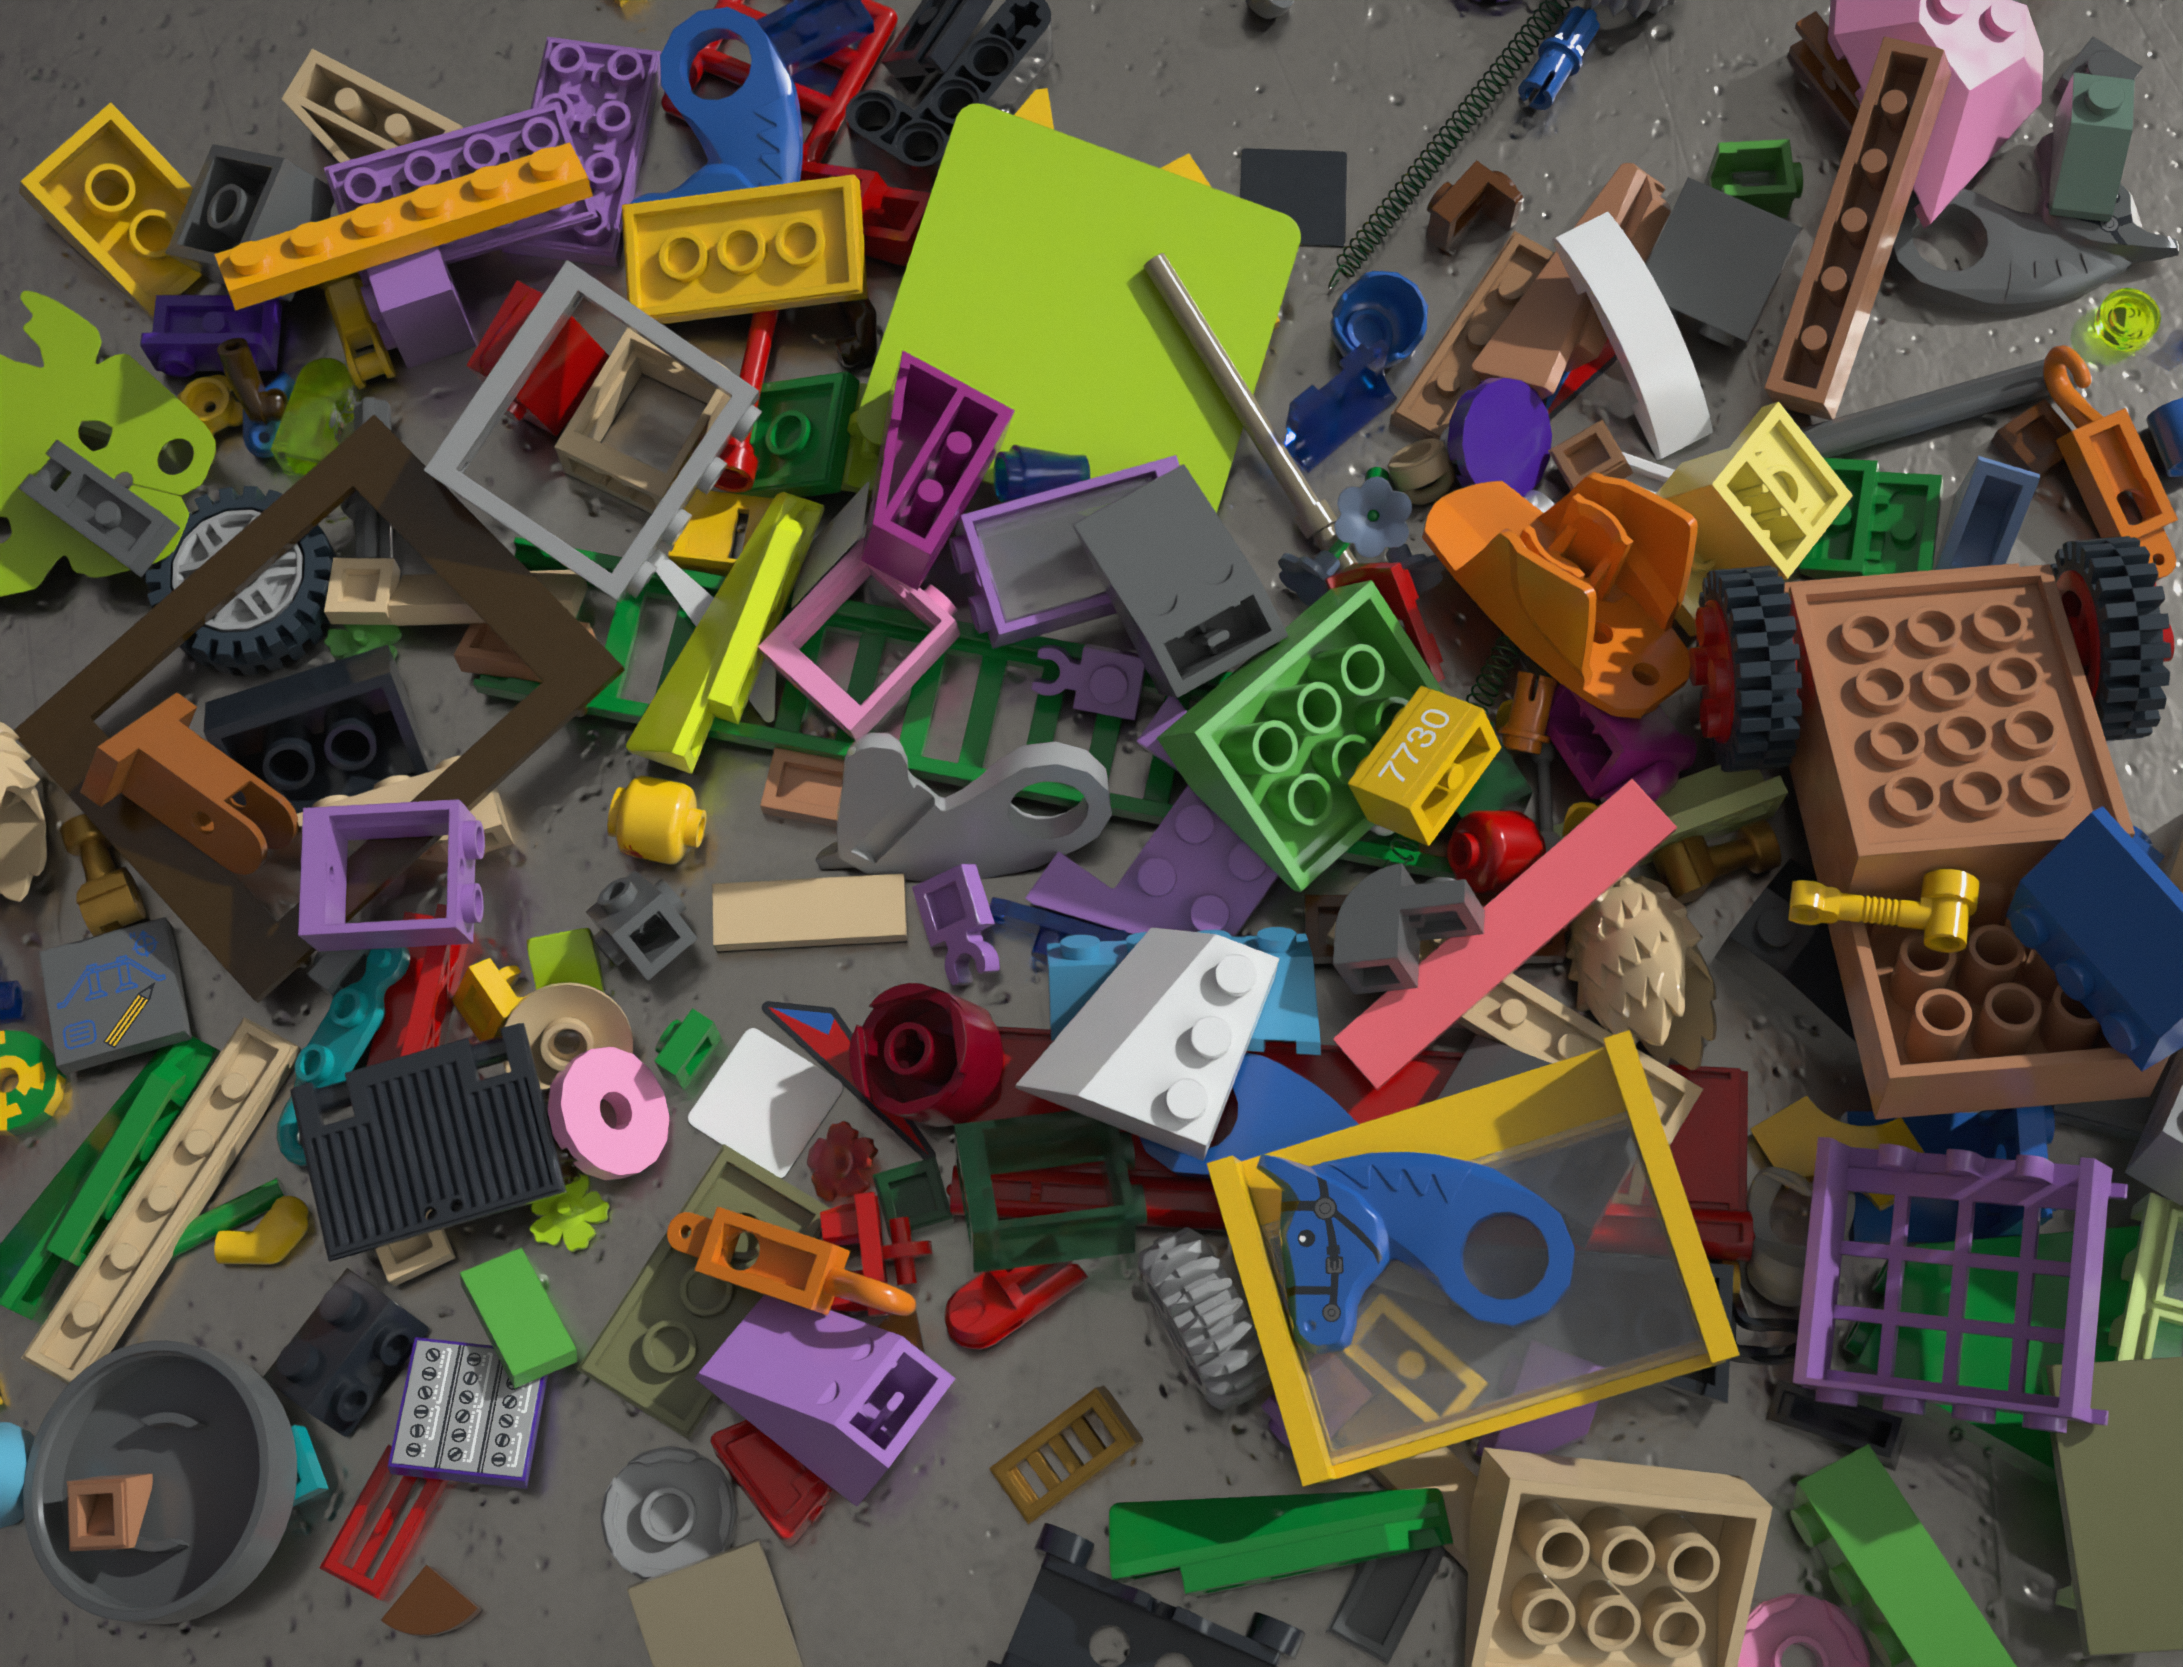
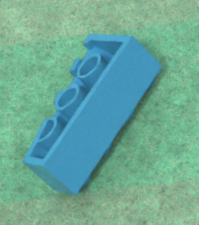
M1285 927L1265 928L1258 931L1255 936H1231L1228 932L1222 930L1198 931L1200 933L1217 934L1279 958L1275 979L1247 1051L1264 1052L1266 1040L1296 1041V1054L1321 1055L1314 962L1307 935L1296 934L1294 930ZM1147 932L1131 934L1126 938V941L1100 942L1099 938L1095 936L1072 935L1063 938L1060 943L1047 944L1049 1019L1052 1041L1056 1039Z

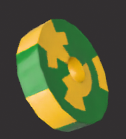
M3 1030L0 1031V1136H19L36 1130L54 1115L63 1100L66 1076L56 1067L54 1051L44 1041L25 1031ZM12 1074H18L17 1086L12 1091L3 1093L2 1083L5 1078Z

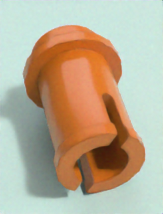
M1518 671V681L1507 727L1501 726L1499 733L1505 735L1503 742L1505 748L1540 755L1542 744L1550 743L1551 737L1544 735L1558 681L1554 678L1540 675L1535 699L1531 701L1536 676L1533 673Z

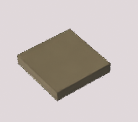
M760 1538L632 1584L627 1588L653 1667H803Z

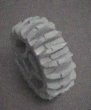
M1189 1227L1174 1234L1169 1232L1154 1240L1152 1246L1139 1252L1138 1269L1142 1275V1281L1148 1290V1296L1157 1311V1315L1199 1391L1203 1393L1206 1401L1220 1410H1224L1235 1403L1239 1406L1256 1397L1258 1391L1270 1385L1271 1378L1257 1331L1253 1325L1254 1322L1249 1316L1243 1300L1238 1295L1231 1278L1225 1272L1220 1259L1215 1256L1210 1244L1204 1240L1203 1236Z

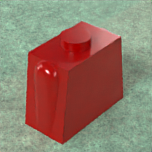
M518 280L466 365L483 383L543 296V293ZM571 315L504 415L516 422H520L523 418L557 436L575 414L610 356Z

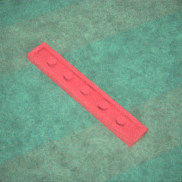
M1631 779L1483 908L1485 910L1484 934L1448 938L1419 963L1418 988L1387 991L1333 1038L1334 1043L1378 1091L1673 834L1677 826L1640 786Z

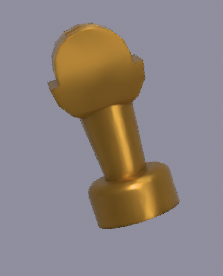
M85 813L63 823L59 831L66 851L73 856H81L86 883L82 884L77 891L76 903L79 905L82 917L91 934L95 937L144 919L146 913L143 899L134 878L126 867L116 869L108 851V848L113 844Z
M1761 819L1740 827L1736 841L1708 847L1704 836H1691L1660 849L1652 856V860L1663 885L1668 887L1673 898L1684 904L1690 901L1693 902L1701 897L1713 879L1745 865L1756 874L1780 867L1781 850L1772 827L1766 820Z

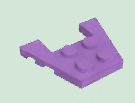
M1168 696L1138 738L1137 743L1180 773L1157 740L1159 735L1187 712L1178 699ZM1187 785L1115 888H1110L1058 851L1025 899L1035 906L1129 934L1148 932L1150 928H1161L1191 932L1222 930L1228 932L1231 936H1237L1279 875Z

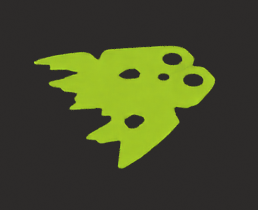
M23 291L20 299L33 316L23 326V329L40 347L44 367L39 368L27 363L17 362L0 354V517H7L9 519L12 530L11 536L0 544V597L37 589L49 570L62 556H67L72 569L76 573L85 574L88 577L99 578L130 571L128 567L18 489L29 473L35 477L49 460L45 453L56 439L113 479L120 473L128 472L131 474L133 485L128 490L159 510L180 527L152 564L167 558L177 547L189 517L188 509L181 496L202 485L216 452L215 439L207 426L129 354H118L96 364V358L102 344L97 328L58 301L33 291ZM101 421L110 426L112 433L108 445L96 451H91L79 439L78 434L81 422ZM175 439H184L190 442L193 446L194 456L189 467L175 475L162 472L158 466V455L162 447Z

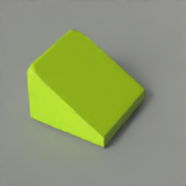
M580 928L526 940L536 990L557 983H579L591 986L605 993L598 946L592 940L594 935L590 928Z

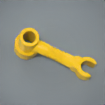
M1939 869L1928 872L1922 880L1920 902L1910 900L1898 901L1897 899L1891 900L1890 898L1884 899L1883 897L1877 899L1874 896L1872 898L1870 896L1863 897V895L1841 893L1835 887H1827L1815 881H1793L1788 920L1804 925L1832 924L1838 920L1862 921L1863 923L1869 922L1870 924L1876 923L1880 925L1883 923L1886 926L1890 924L1891 926L1897 925L1898 927L1925 930L1924 944L1928 948L1946 953L1958 952L1965 949L1967 945L1969 916L1977 911L1979 881L1973 875L1960 870Z

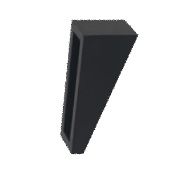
M1778 1380L1766 1417L1767 1422L1849 1454L1869 1444L1885 1468L1893 1471L1896 1470L1907 1435L1903 1418L1857 1404V1407L1816 1402V1391Z

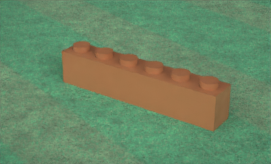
M1883 37L1764 388L1772 402H1779L1784 409L1827 420L1835 419L1952 75L1944 49Z

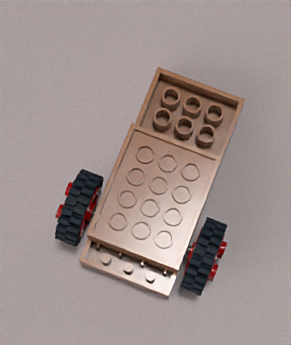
M2124 536L2068 541L2062 544L2063 549L2057 550L2054 555L2056 563L2051 565L2019 567V563L1796 582H1784L1782 576H1778V570L1775 567L1759 566L1712 570L1707 573V578L1703 579V592H1700L1698 601L1700 607L1696 611V647H1691L1688 653L1691 684L1693 686H1702V691L1700 692V724L1704 738H1709L1711 751H1715V761L1717 765H1721L1723 772L1790 767L1817 882L1827 887H1835L1841 893L1863 895V897L1870 896V898L1874 896L1877 899L1883 897L1884 899L1890 898L1891 900L1897 899L1898 901L1910 900L1920 902L1922 880L1928 872L1939 869L1960 870L1973 875L1979 881L1977 911L1969 916L1967 945L1965 949L1958 952L1946 953L1928 948L1924 944L1925 930L1904 928L1897 925L1891 926L1890 924L1886 926L1883 923L1880 925L1876 923L1870 924L1869 922L1863 923L1862 921L1838 920L1835 923L1828 924L1875 1120L2150 1097L2170 1057H2166L2141 1072L2126 1054L2116 1051L2105 1038L2099 1022L2080 1001L2070 998L2062 990L2055 972L2035 949L2028 948L2020 942L2013 932L2009 919L2006 917L2020 880L2091 812L2103 806L2132 839L2135 835L2106 741L2139 739L2153 733L2152 727H2157L2161 720L2158 710L2165 709L2167 701L2161 686H2169L2170 671L2163 665V662L2171 661L2174 654V635L2169 624L2168 613H2160V605L2165 600L2163 586H2156L2159 573L2155 563H2148L2149 551L2145 546L2140 547V540L2135 537Z

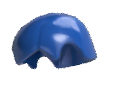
M1371 271L1363 274L1342 293L1331 311L1333 317L1330 320V331L1333 341L1342 356L1364 369L1391 368L1395 364L1400 363L1414 351L1422 341L1427 330L1428 305L1418 286L1398 272Z

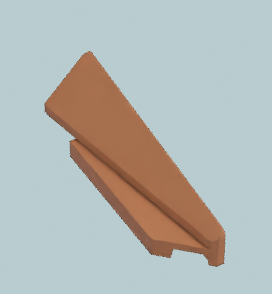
M1634 163L1621 164L1574 228L1609 212L1629 238L1644 263H1646L1671 213L1669 203L1661 198L1665 186ZM1557 251L1471 365L1472 372L1482 380L1489 378L1521 380L1535 390L1541 400L1554 394L1564 371L1570 372L1598 358L1608 339L1587 293L1577 294Z

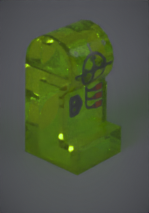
M319 358L309 362L299 373L271 447V451L284 474L303 477L340 444L345 425L354 419V405L361 402L362 399L348 368L341 361L333 358Z

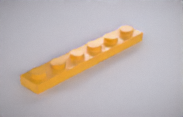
M569 142L556 147L542 148L531 155L496 166H485L474 173L439 184L425 185L413 192L379 203L364 204L353 211L325 220L304 223L293 230L258 241H247L232 249L214 255L235 310H239L593 197L588 176Z

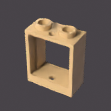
M627 327L554 447L565 473L652 514L731 397ZM642 373L707 403L706 408L667 473L601 443V440Z

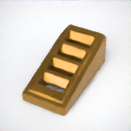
M1103 1385L1094 1388L989 1469L1027 1524H1031L1141 1443L1143 1438L1110 1391ZM1093 1410L1115 1439V1442L1108 1447L1105 1446L1085 1417ZM1072 1427L1093 1457L1085 1465L1063 1435V1432ZM1048 1443L1070 1473V1476L1061 1481L1040 1451ZM1026 1459L1049 1491L1041 1498L1038 1497L1017 1467Z

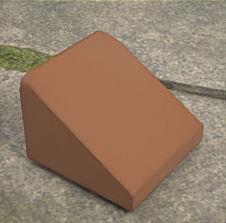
M153 1473L97 1476L67 1481L69 1551L134 1548L152 1490Z

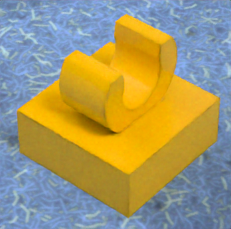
M491 958L469 966L452 998V1002L480 1042L501 1036L500 1028L504 1027L507 1018L515 1006L525 998L517 997L511 989L522 972L518 966L511 965L498 970Z

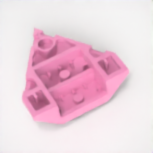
M1830 0L1828 42L1837 60L1847 59L1861 88L1855 92V95L1860 105L1884 36L1945 50L1952 75L1913 186V190L1920 202L1914 207V210L1925 229L2041 104L2043 50L2027 5L2012 0Z

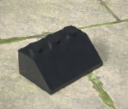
M389 645L205 702L203 732L207 741L283 795L291 803L297 814L303 812V808L312 807L315 802L328 796L347 795L351 797L373 790L376 783L391 776L407 775L414 777L430 772L410 699ZM241 791L232 796L236 803L246 806V798Z

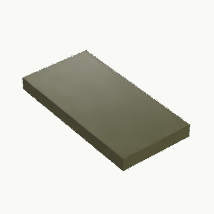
M723 1144L678 1214L690 1212L713 1219L718 1206L821 1240L820 1212L831 1208ZM666 1232L577 1370L692 1442L720 1399L697 1381L695 1377L764 1294L694 1271L699 1258L674 1249L668 1242ZM748 1232L740 1234L730 1263L734 1269L741 1271L748 1269L759 1257V1241L754 1234Z
M2183 1357L2094 1362L2090 1408L2109 1411L2108 1426L2068 1420L2067 1433L2050 1432L2083 1657L2183 1651ZM2062 1364L2046 1365L2040 1369L2044 1395L2059 1397Z

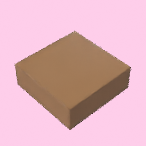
M1603 420L1598 421L1548 450L1570 490L1592 472L1625 479L1633 474L1628 461Z

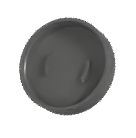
M164 1340L136 1343L113 1351L89 1365L64 1388L50 1407L35 1436L26 1467L23 1489L25 1525L30 1545L43 1573L52 1585L77 1607L91 1614L117 1621L146 1624L186 1622L209 1614L233 1600L255 1580L267 1565L281 1541L292 1512L297 1482V1454L293 1432L284 1407L268 1383L254 1369L242 1361L225 1353L183 1342ZM153 1473L152 1490L134 1548L69 1551L67 1481L97 1476Z

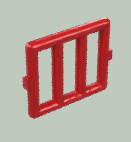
M718 0L713 9L729 7L750 16L757 21L772 42L844 71L830 96L794 82L800 110L818 117L803 143V161L820 163L846 117V107L849 101L860 92L898 22L897 13L894 9L873 0H809L869 24L855 50L743 5L745 0ZM723 39L709 43L698 52L691 64L689 82L692 93L705 71L743 86L750 73L751 64L717 51ZM665 92L661 99L663 110L668 114L685 120Z

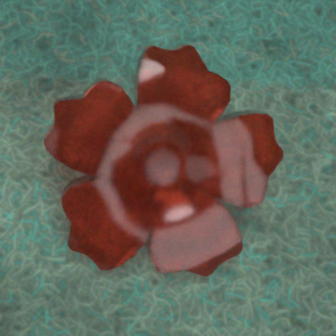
M842 1121L838 1124L830 1125L827 1139L818 1138L809 1149L807 1165L811 1168L819 1169L812 1174L811 1181L815 1186L817 1196L822 1197L828 1202H833L837 1195L843 1198H850L854 1194L864 1193L870 1188L869 1181L861 1170L872 1169L873 1158L879 1150L874 1146L872 1138H858L859 1131L852 1128L849 1122Z

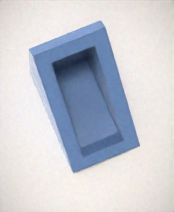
M1978 456L1956 491L1935 570L2006 564L2040 480V474Z

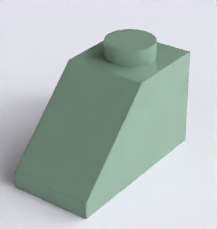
M2073 73L2054 114L2049 215L2110 222L2133 131L2135 80Z

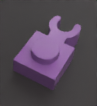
M1086 644L1083 648L1082 659L1079 661L1072 659L1068 651L1057 645L1041 646L1038 650V658L1050 659L1057 663L1060 675L1058 679L1052 681L1036 678L1033 681L1032 690L1046 696L1059 694L1064 689L1075 690L1073 709L1130 720L1136 719L1146 670L1138 653Z
M960 864L912 887L930 947L947 946L948 948L945 958V972L952 985H968L973 982V977L969 970L971 957L975 960L979 974L999 971L1000 962L998 954L991 944L983 940L981 930L995 923L976 864Z

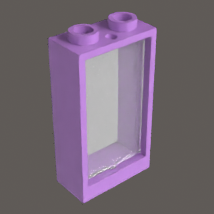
M1176 455L960 515L955 530L956 536L949 539L950 550L958 573L960 575L969 574L975 596L968 598L971 617L979 634L988 633L992 649L1117 613L1072 524L1180 466Z

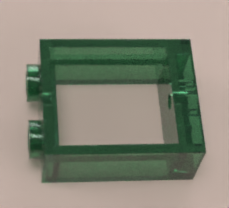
M1073 1110L954 1124L955 1166L973 1273L1135 1253L1136 1225L1147 1223V1210L1142 1184H1130L1128 1171L1135 1170L1134 1145L1130 1132H1119V1128ZM1099 1161L1108 1207L998 1221L990 1175Z

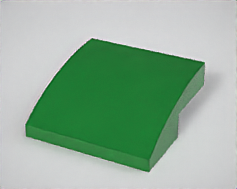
M1824 458L1853 496L1799 565L1800 574L1820 580L1933 570L1944 487L1943 475L1879 472L1878 460Z

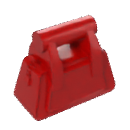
M746 1419L715 1432L711 1435L710 1442L717 1458L780 1542L786 1547L793 1546L811 1523L813 1524L823 1511L824 1505L830 1499L829 1495L832 1493V1489L828 1488L830 1485Z

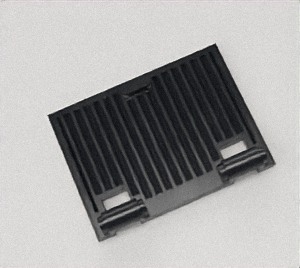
M524 1023L500 1028L501 1036L474 1044L469 1038H465L346 1072V1080L317 1088L311 1082L290 1089L329 1262L567 1193ZM509 1061L511 1072L480 1080L479 1069ZM350 1106L353 1107L355 1117L324 1125L322 1114ZM429 1210H432L431 1212H429V1214H428V1216H427V1219H426V1213H427Z

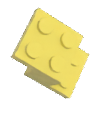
M1779 402L1762 407L1729 448L1682 462L1656 493V495L1692 514L1698 524L1694 558L1684 601L1674 618L1690 637L1697 635L1696 611L1700 607L1698 601L1700 592H1703L1702 582L1704 578H1707L1709 571L1771 566L1778 570V576H1782L1783 580L1788 579L1853 496Z

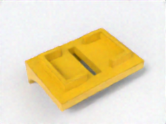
M697 489L684 508L685 511L692 515V518L675 542L672 551L668 552L669 559L682 569L727 577L737 559H732L731 555L739 513L749 514L743 545L744 549L774 498L710 491L706 495Z

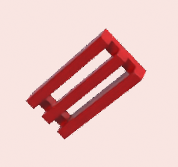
M389 1444L319 1567L321 1570L381 1601H384L450 1481L424 1478L427 1480L372 1580L367 1575L421 1477L403 1476L353 1568L351 1569L343 1565L393 1475L390 1474L388 1468L392 1448Z

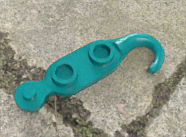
M407 947L370 950L363 978L357 983H353L340 990L333 997L330 1008L308 1045L299 1053L295 1062L296 1080L294 1087L312 1082L317 1088L346 1080L345 1073L353 1070L371 1038L381 1028L385 1020L384 994L389 986L399 981L407 972L410 965V952ZM290 1096L282 1109L277 1123L276 1139L280 1152L290 1163L306 1166L293 1101Z

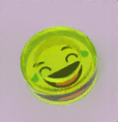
M2122 288L2110 293L2098 308L2094 318L2095 331L2100 340L2108 347L2121 352H2133L2145 347L2153 338L2161 323L2160 309L2154 299L2145 292L2133 288Z

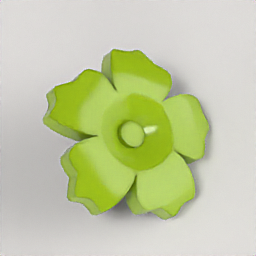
M579 1174L581 1177L579 1181L565 1185L567 1193L532 1204L531 1211L536 1216L541 1217L530 1227L536 1242L548 1243L556 1247L564 1239L566 1247L572 1253L577 1250L587 1249L589 1241L596 1235L595 1229L590 1224H600L607 1221L609 1204L602 1200L597 1191L588 1193L590 1180L587 1175Z

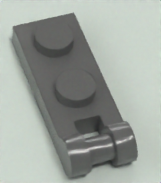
M56 439L45 453L49 460L35 477L29 473L18 489L142 577L180 527Z

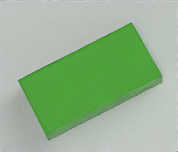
M522 1247L460 1272L461 1287L514 1388L577 1362V1349Z

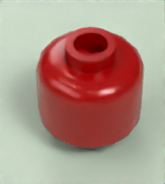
M1509 810L1470 812L1462 817L1454 828L1447 847L1448 862L1456 879H1466L1472 891L1479 894H1500L1546 854L1544 838L1533 820L1520 811Z

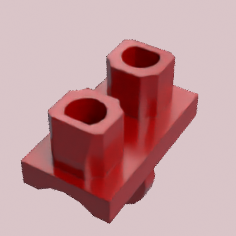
M875 1192L854 1194L855 1203L842 1204L820 1212L823 1241L839 1247L860 1244L863 1270L851 1271L856 1274L888 1284L886 1261H894L897 1286L916 1284L914 1258L933 1254L931 1241L912 1242L909 1217L889 1219L892 1244L884 1246L878 1196H875ZM834 1297L831 1309L835 1311H868V1316L872 1318L890 1316L892 1314L838 1297Z

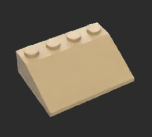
M1484 1447L1470 1512L1465 1667H1737L1773 1507L1741 1476Z

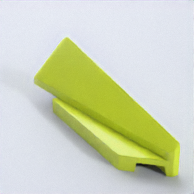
M781 492L775 496L627 741L626 748L630 753L692 774L714 718L717 717L739 725L765 660L758 646L773 632L780 622L824 512V505L786 492Z

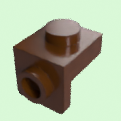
M1476 160L1454 185L1450 182H1445L1431 198L1427 206L1430 219L1426 239L1445 252L1481 212L1509 231L1518 221L1523 195L1507 175L1499 171H1491Z

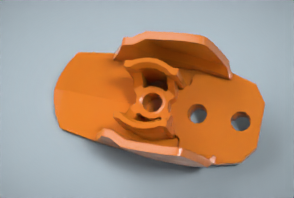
M1596 472L1587 475L1565 497L1544 513L1503 481L1478 483L1455 490L1441 497L1433 505L1424 524L1423 540L1485 614L1527 656L1559 683L1612 716L1641 719L1645 714L1655 711L1661 702L1682 687H1685L1690 673L1689 650L1673 630L1672 624L1675 615L1684 601L1694 558L1698 524L1692 514L1626 479L1608 477Z

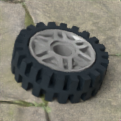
M244 486L243 495H238L233 487L218 489L220 497L218 501L213 502L207 493L194 499L199 509L192 514L189 512L187 524L177 547L167 558L151 564L154 569L146 571V584L151 591L147 595L151 607L154 608L283 494L269 489L265 496L258 486ZM319 525L315 526L179 647L187 655L190 654L196 662L206 667L212 664L219 672L233 674L235 667L244 675L258 674V665L262 664L269 671H273L283 667L281 657L289 654L296 661L306 653L301 645L307 640L316 645L324 636L320 625L322 623L331 625L324 613L333 558H336V554Z

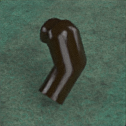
M869 298L837 302L848 320L851 331L850 334L839 336L836 339L834 345L837 348L838 357L843 366L848 368L855 367L860 362H864L867 365L877 353V312Z
M232 338L221 343L217 348V353L229 385L249 419L263 426H267L268 422L284 421L289 415L287 396L279 388L265 390L247 340L244 338Z

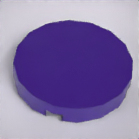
M1489 378L1481 381V384L1475 389L1467 390L1456 404L1449 421L1447 447L1450 461H1457L1458 469L1462 475H1456L1463 488L1478 483L1503 481L1524 497L1528 491L1532 490L1541 481L1550 460L1548 450L1551 449L1552 431L1548 411L1538 393L1525 382L1510 378Z

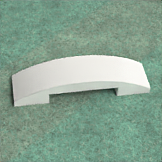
M1606 212L1552 239L1577 294L1587 293L1636 395L1638 402L1631 405L1656 460H1660L1713 433L1703 390L1676 321L1644 261L1610 213Z

